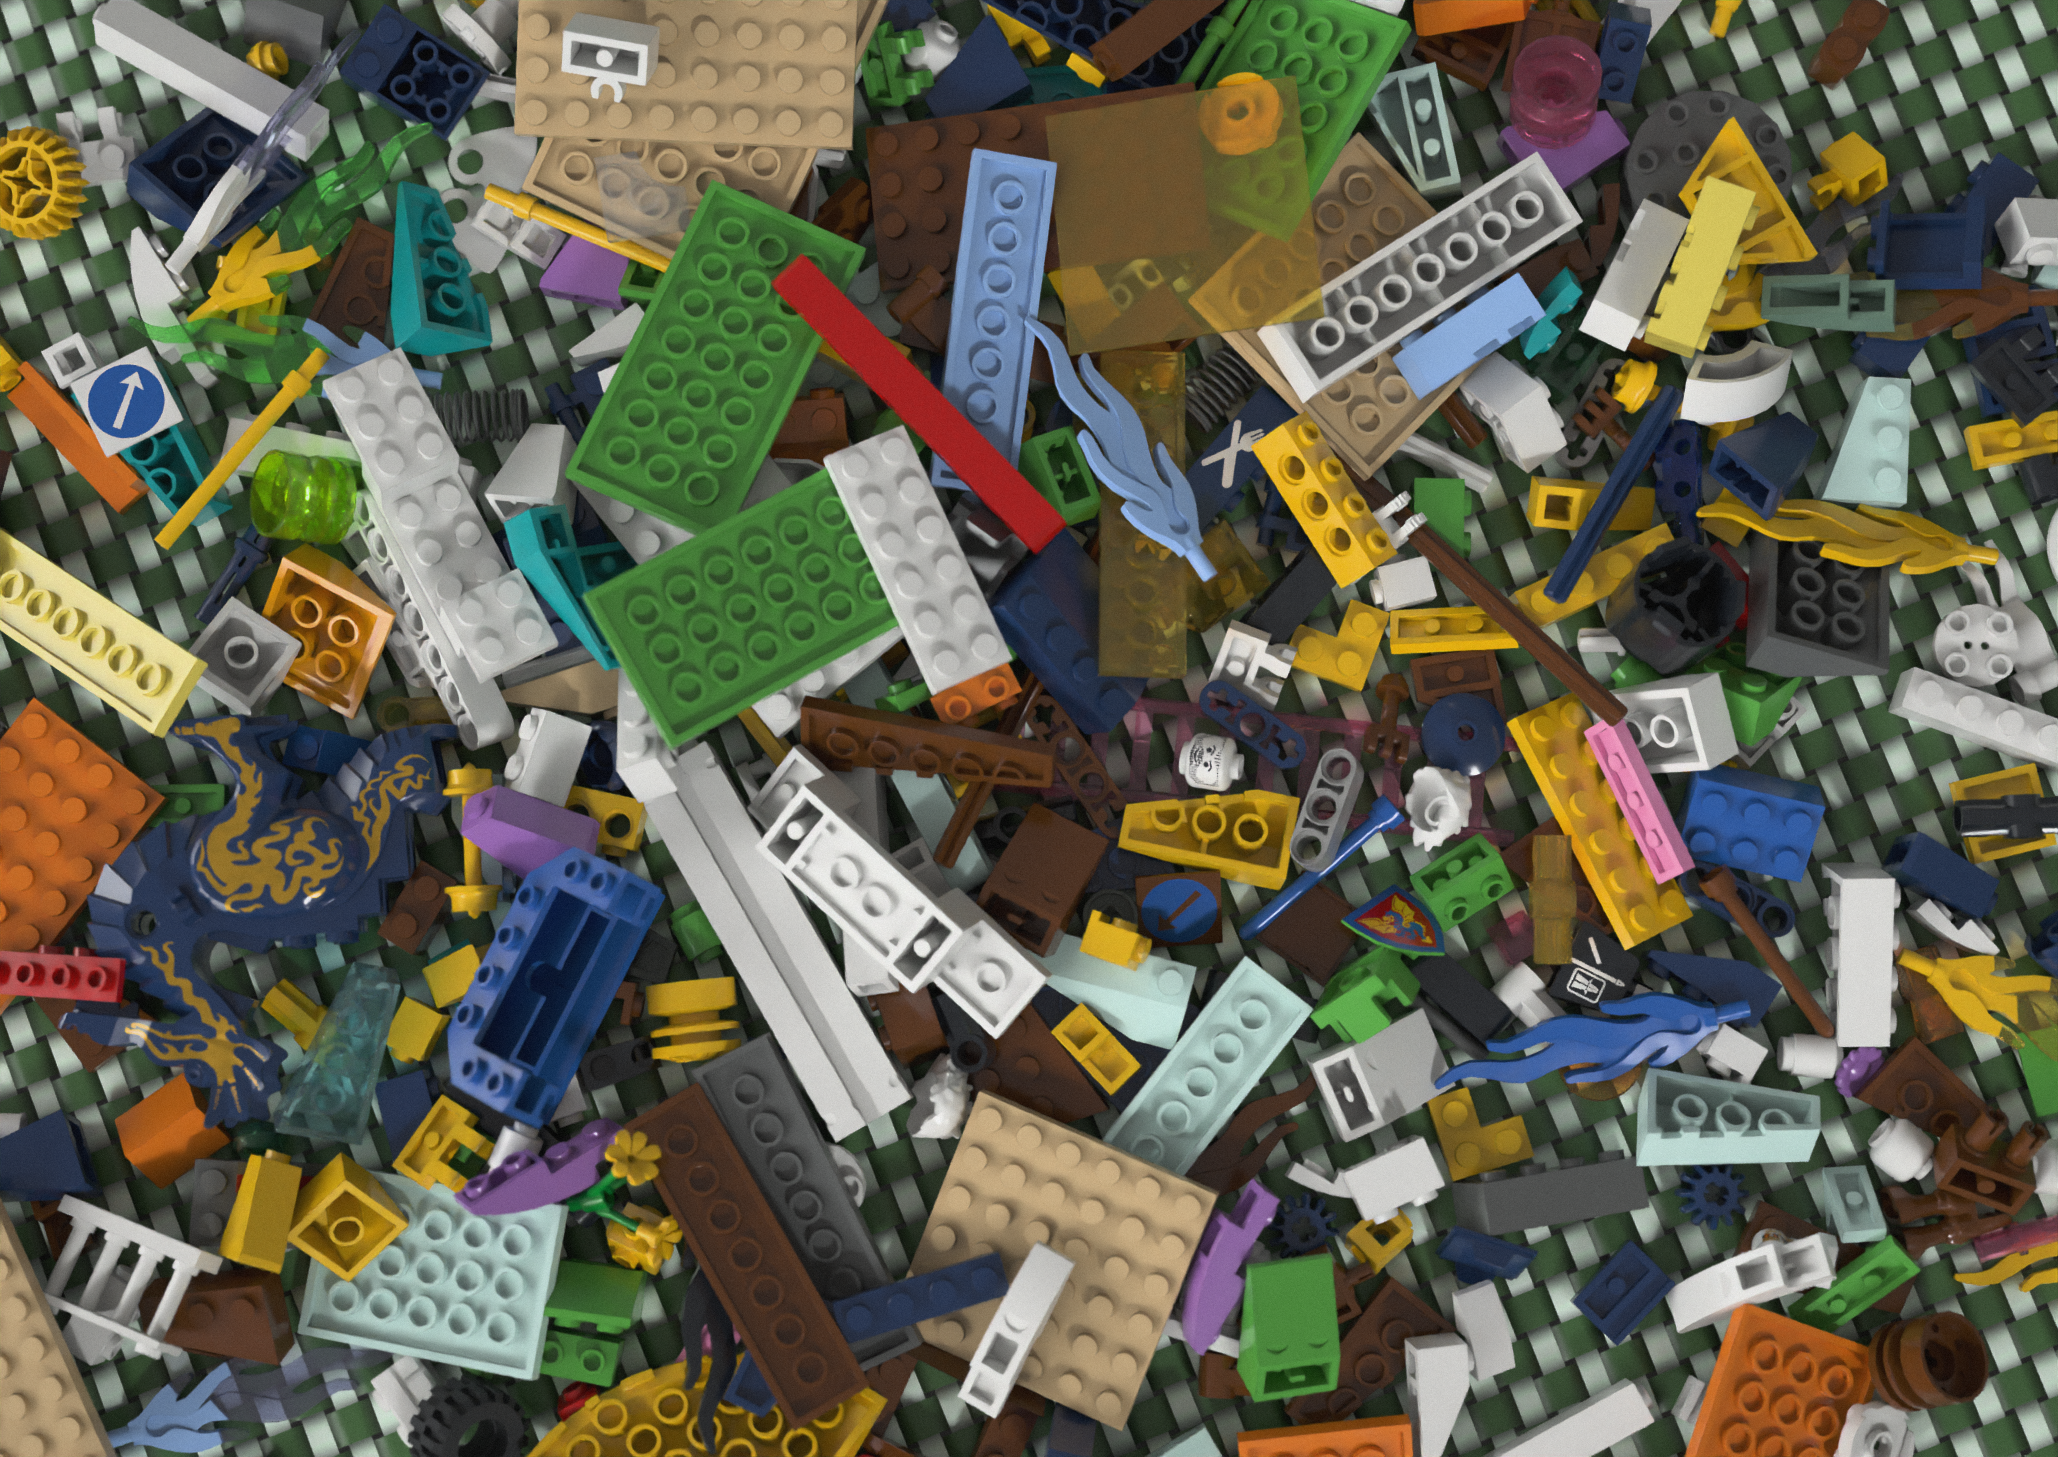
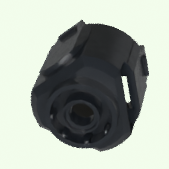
M1689 536L1660 544L1654 551L1647 554L1609 595L1605 613L1608 632L1619 640L1627 653L1639 661L1648 663L1659 673L1672 674L1684 671L1697 663L1732 631L1735 621L1745 609L1746 582L1736 580L1731 569L1718 555L1701 545L1692 543ZM1664 571L1667 575L1648 583L1640 582L1642 578Z

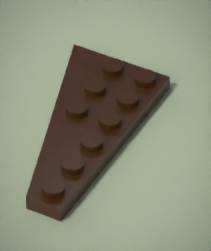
M934 983L938 996L944 994L945 992ZM1032 1001L1027 1004L999 1038L995 1039L985 1030L986 1034L995 1042L997 1052L992 1065L986 1069L968 1073L967 1084L973 1086V1090L970 1093L974 1103L979 1091L985 1089L1063 1124L1110 1109L1102 1095L1098 1094L1086 1078L1087 1076L1080 1066L1075 1063L1061 1042L1051 1033L1053 1029ZM969 1041L965 1047L966 1058L974 1064L980 1061L982 1051L976 1042Z

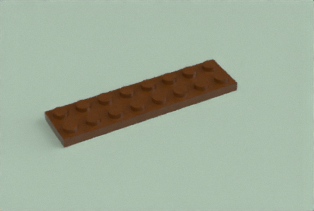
M699 1083L693 1084L624 1124L622 1127L629 1132L630 1137L636 1131L642 1132L647 1136L645 1147L650 1145H657L659 1147L661 1156L651 1162L658 1167L659 1172L652 1180L792 1429L797 1431L870 1387L868 1379Z

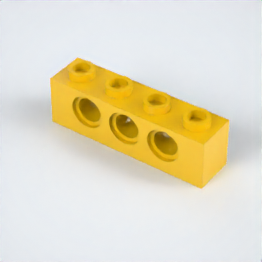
M1307 411L1283 423L1251 446L1341 589L1398 554L1391 544L1388 535L1380 527L1368 508L1365 499L1359 494L1345 472L1342 463L1336 458L1322 436L1319 427L1314 423Z

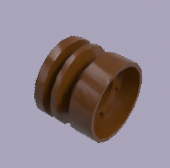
M1944 1311L1884 1324L1874 1333L1868 1348V1367L1875 1388L1881 1398L1890 1406L1906 1413L1973 1401L1983 1392L1989 1376V1358L1984 1340L1976 1327L1968 1319L1952 1311Z

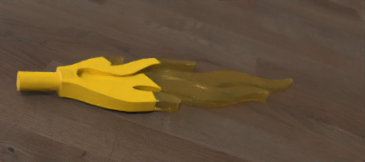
M1906 948L1901 950L1897 963L1928 976L1926 981L1938 990L1951 1010L1969 1027L2000 1039L2014 1049H2023L2025 1043L2016 1032L1995 1020L1988 1013V1011L1997 1012L2014 1023L2038 1049L2058 1062V1001L2051 997L2052 995L2058 996V980L2038 975L2014 977L1991 975L1990 973L1994 971L2010 970L2016 966L2013 960L1998 956L1979 955L1954 960L1943 958L1932 960Z

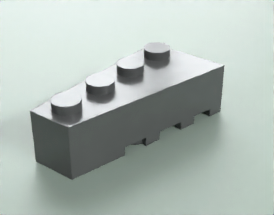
M1623 1149L1598 1152L1599 1160L1585 1162L1584 1156H1575L1559 1159L1560 1166L1546 1168L1545 1163H1534L1519 1166L1520 1172L1506 1174L1505 1169L1482 1172L1479 1179L1450 1183L1457 1226L1493 1236L1649 1208L1642 1166H1636L1637 1156H1624Z

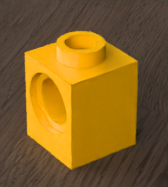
M405 996L382 1043L392 1047L389 1053L391 1056L412 1065L415 1059L418 1061H428L451 1015L415 997Z

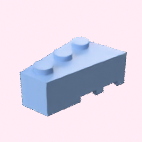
M1519 272L1491 291L1485 286L1465 299L1468 306L1458 313L1452 307L1435 318L1432 322L1436 327L1428 333L1424 334L1420 328L1399 342L1403 349L1392 357V360L1419 400L1499 349L1546 316V313Z

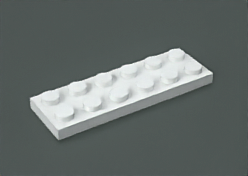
M904 425L826 456L823 462L931 694H937L1012 660L1011 654Z

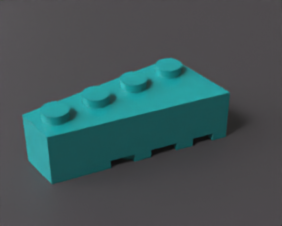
M155 361L184 420L122 450L120 454L130 465H133L145 478L146 484L170 512L175 515L211 473L214 466L163 364ZM75 394L70 395L80 406ZM223 485L190 523L191 525L199 527L234 507Z

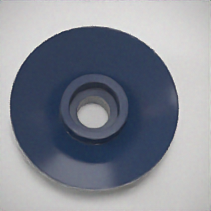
M1457 693L1440 699L1429 709L1421 727L1422 747L1430 762L1435 767H1440L1441 769H1449L1452 772L1459 771L1462 776L1471 777L1488 770L1499 759L1505 745V726L1501 715L1490 702L1474 694ZM1468 726L1473 732L1472 739L1469 741L1460 739L1458 736L1459 727Z

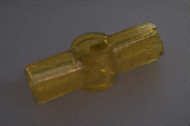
M1533 835V880H1530L1529 914L1530 918H1533V963L1572 964V919L1575 918L1576 886L1575 881L1571 878V835Z

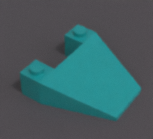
M566 504L531 508L504 522L515 565L606 671L622 668L583 600L585 593L639 566L622 543L618 541L577 548Z

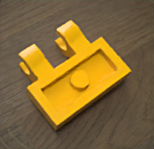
M442 1094L392 1166L428 1191L437 1180L457 1193L464 1188L469 1180L447 1166V1164L461 1144L485 1160L490 1157L495 1145L472 1129L479 1118Z

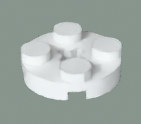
M1872 1401L1865 1405L1861 1403L1852 1405L1847 1412V1422L1842 1430L1839 1446L1835 1451L1834 1457H1912L1915 1438L1914 1432L1907 1430V1423L1905 1419L1909 1420L1907 1414L1881 1401ZM1879 1441L1880 1445L1878 1450H1873L1875 1442Z

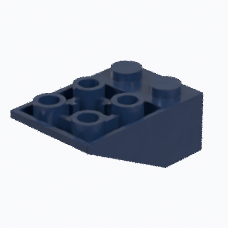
M386 4L382 6L339 71L344 84L380 107L444 141L448 140L491 74L490 71Z

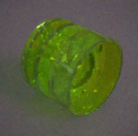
M279 449L268 451L258 463L250 489V512L256 531L266 538L282 540L299 538L307 543L338 544L346 536L356 509L357 487L354 472L349 463L341 458H325L321 455L307 457L300 452Z

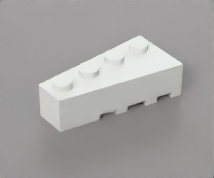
M1872 862L1821 863L1822 878H1830L1831 895L1829 898L1823 899V916H1827L1829 928L1832 929V937H1828L1827 941L1824 942V952L1829 971H1834V978L1826 980L1827 1016L1835 1026L1833 1037L1838 1047L1890 1046V1033H1895L1897 1025L1896 1012L1894 1008H1891V992H1895L1898 986V974L1896 967L1892 966L1893 950H1897L1899 946V930L1897 925L1894 924V908L1899 907L1901 899L1899 884L1895 882L1894 877Z

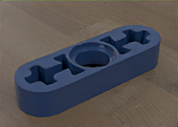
M1218 680L1208 683L1202 689L1199 696V707L1202 713L1275 767L1289 770L1297 767L1303 761L1307 751L1303 737L1225 681ZM1221 690L1225 691L1228 694L1225 701L1234 709L1238 701L1245 705L1235 716L1233 725L1225 721L1231 714L1226 709L1219 707L1216 711H1213L1209 708L1211 699L1207 694L1210 691L1214 694H1218ZM1254 713L1263 719L1265 728L1261 735L1249 737L1242 732L1240 721L1246 714ZM1272 726L1280 730L1274 738L1285 744L1289 739L1296 743L1293 749L1298 754L1296 759L1289 756L1284 761L1279 759L1280 749L1271 742L1268 744L1267 750L1259 745L1268 737Z

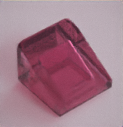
M1524 910L1486 929L1506 967L1516 964L1547 946Z

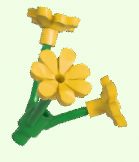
M620 1130L614 1137L615 1145H609L605 1151V1158L610 1162H614L612 1170L597 1184L567 1197V1206H569L568 1209L571 1212L584 1210L586 1213L596 1211L597 1215L610 1218L635 1231L636 1237L648 1242L649 1249L646 1253V1260L649 1265L656 1269L660 1266L663 1258L668 1261L671 1259L674 1252L672 1243L680 1242L683 1233L678 1228V1224L672 1214L664 1218L661 1224L655 1227L646 1221L639 1223L613 1209L615 1190L628 1182L632 1185H639L645 1182V1179L650 1180L656 1177L659 1169L651 1162L661 1156V1151L657 1145L645 1147L647 1136L644 1133L636 1131L630 1137L627 1130Z

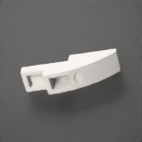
M137 227L132 230L131 274L136 300L148 334L160 356L171 364L182 359L196 382L208 390L221 382L214 370L219 366V363L206 345L199 346L193 336L198 331L186 319L189 315L184 310L193 305L186 294L191 287L182 273L176 275L165 266L166 260L164 258L169 256L170 253L158 235L154 234L150 237L143 229Z
M1816 1234L1779 1247L1769 1244L1728 1259L1674 1286L1667 1295L1677 1331L1682 1334L1731 1318L1733 1310L1745 1303L1760 1308L1759 1303L1837 1279L1825 1238L1821 1234Z
M1040 1240L1036 1242L1003 1299L971 1361L970 1366L972 1367L958 1394L959 1398L993 1418L999 1415L1035 1340L1041 1335L1077 1261Z

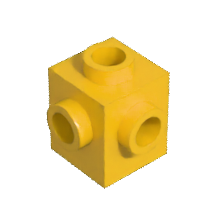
M628 1202L622 1211L623 1215L639 1223L646 1221L655 1227L660 1225L664 1219L661 1212L648 1205L639 1207ZM612 1219L610 1220L606 1230V1237L612 1258L625 1268L635 1269V1267H638L656 1276L666 1259L663 1258L660 1266L654 1269L646 1260V1253L649 1249L648 1242L636 1237L635 1231Z

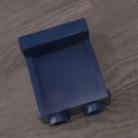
M1968 196L1966 213L1894 214L1891 212L1890 199H1881L1880 214L1872 215L1871 240H1877L1876 247L1868 248V273H1875L1876 280L1895 279L1896 290L1982 289L1987 230L1986 196Z

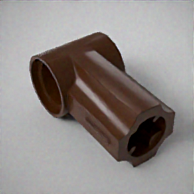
M1206 1350L1203 1356L1200 1355L1197 1395L1218 1399H1234L1236 1395L1251 1396L1237 1370L1238 1358L1212 1350Z

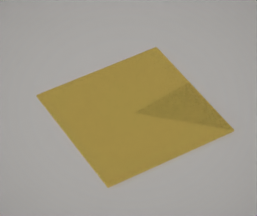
M1296 75L1045 116L1049 158L1051 162L1057 163L1053 198L1070 356L1325 318Z

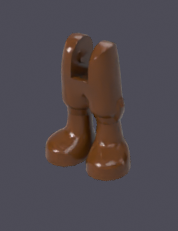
M1889 1185L1880 1189L1879 1197L1882 1211L1891 1224L1901 1225L1935 1214L1944 1216L1937 1223L1898 1227L1890 1230L1889 1235L1891 1234L1916 1261L1921 1258L1928 1248L1941 1243L1963 1245L1968 1239L1992 1232L2012 1223L2011 1214L2003 1211L1977 1214L1976 1201L1941 1188H1936L1931 1194L1913 1195L1900 1185Z

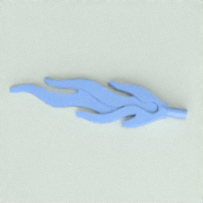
M1027 317L1024 324L1042 341L1048 350L1055 385L1060 398L1087 424L1102 446L1105 457L1088 431L1084 429L1076 437L1096 476L1109 489L1127 500L1120 508L1123 515L1146 536L1170 548L1179 557L1185 555L1203 582L1213 578L1218 572L1199 546L1203 539L1199 531L1194 494L1188 481L1170 458L1164 444L1159 442L1152 452L1155 466L1165 484L1159 478L1153 465L1145 431L1131 404L1096 371L1088 353L1083 352L1078 359L1081 377L1106 406L1107 410L1098 405L1079 382L1062 341L1051 329L1039 321Z

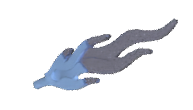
M335 1346L317 1347L302 1354L281 1368L260 1374L239 1373L242 1369L266 1363L234 1357L214 1368L189 1395L180 1398V1394L194 1378V1374L188 1372L180 1375L162 1388L142 1413L131 1419L127 1426L106 1433L113 1448L133 1442L134 1446L150 1445L174 1452H201L225 1442L246 1439L251 1434L248 1428L234 1426L215 1430H203L201 1426L204 1424L222 1420L273 1423L293 1419L307 1412L336 1392L356 1390L359 1386V1382L356 1379L337 1378L320 1384L307 1392H292L300 1383L326 1371L373 1367L389 1359L394 1353L378 1349L359 1350Z

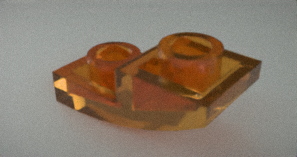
M1934 944L1913 951L1932 960L1942 958L1938 947ZM1898 956L1895 957L1902 996L1910 1000L1917 1038L1924 1044H1928L1963 1032L1962 1020L1951 1010L1938 990L1926 981L1928 976L1898 964Z

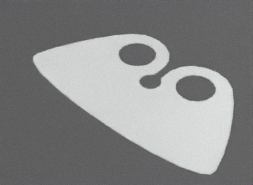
M514 126L490 130L467 137L454 145L449 154L448 166L450 173L460 183L470 186L474 184L483 185L485 191L487 186L492 183L516 194L521 192L527 193L522 189V186L536 157L537 137L516 136L514 134ZM468 149L478 151L483 158L482 168L472 175L461 172L457 165L459 155ZM451 188L444 191L440 195L443 203L452 198H459L468 207L466 218L462 222L452 223L456 231V235L452 239L456 250L483 272L491 273L502 260L507 248L470 225L485 201V193L481 197H474L470 191L460 188Z

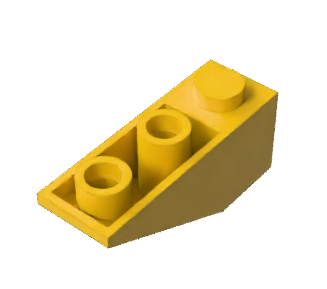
M1532 476L1526 517L1536 527L1578 531L1606 483ZM1633 486L1608 530H1650L1657 489Z

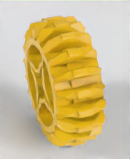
M32 126L8 131L7 137L0 138V228L12 231L13 235L20 238L43 240L47 237H57L61 235L62 230L74 227L72 218H78L83 215L78 204L89 200L82 194V187L90 184V182L81 177V172L87 165L82 162H76L80 151L74 147H69L70 139L57 135L51 129H39Z

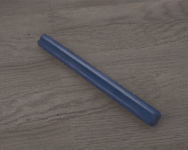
M1668 384L1661 388L1543 590L1544 596L1552 602L1561 604L1567 601L1684 399V392L1676 386Z

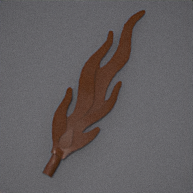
M1312 1072L1295 1089L1261 1098L1245 1105L1235 1116L1226 1132L1200 1154L1184 1177L1220 1192L1218 1197L1241 1188L1254 1178L1281 1138L1297 1130L1299 1127L1298 1123L1291 1122L1275 1127L1260 1141L1252 1152L1239 1156L1244 1144L1263 1123L1301 1104L1309 1097L1317 1086Z

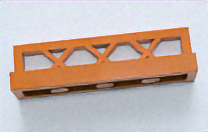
M24 361L17 370L25 379L7 397L119 514L124 515L151 490L146 484L145 478L133 465L126 461L120 452L107 458L86 416L43 371L28 361Z

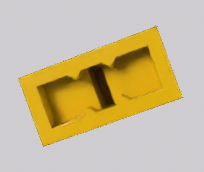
M572 785L565 806L562 808L573 811L577 807H586L589 817L600 823L597 844L603 845L601 853L626 858L627 851L639 853L648 814L643 802L638 803L635 798ZM617 816H627L630 821L629 832L621 838H614L610 832L612 820Z

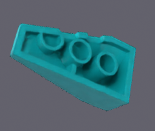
M401 181L397 188L391 295V320L395 349L401 347L406 352L432 357L489 346L493 342L488 305L483 293L477 294L468 274L473 270L468 259H461L459 252L455 248L452 239L455 237L456 231L438 189Z

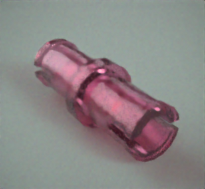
M2058 1214L2019 1225L2018 1221L2009 1223L2010 1228L1972 1238L1981 1264L2018 1252L2020 1256L2029 1254V1249L2058 1242Z

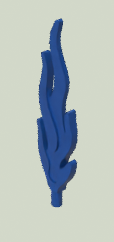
M1646 992L1624 999L1601 1001L1599 1007L1602 1012L1623 1016L1641 1013L1645 1015L1632 1020H1615L1573 1014L1549 1018L1509 1038L1488 1039L1486 1041V1046L1490 1051L1505 1054L1527 1049L1539 1043L1550 1042L1551 1044L1544 1049L1518 1059L1465 1061L1443 1073L1435 1081L1434 1086L1439 1090L1457 1080L1469 1077L1523 1084L1540 1078L1555 1069L1584 1062L1601 1064L1567 1071L1564 1073L1566 1082L1569 1084L1600 1082L1614 1079L1630 1071L1659 1049L1647 1061L1651 1068L1657 1069L1684 1056L1706 1035L1718 1030V1023L1751 1016V1011L1747 999L1714 1007L1711 1002L1694 1001L1683 996L1665 992Z

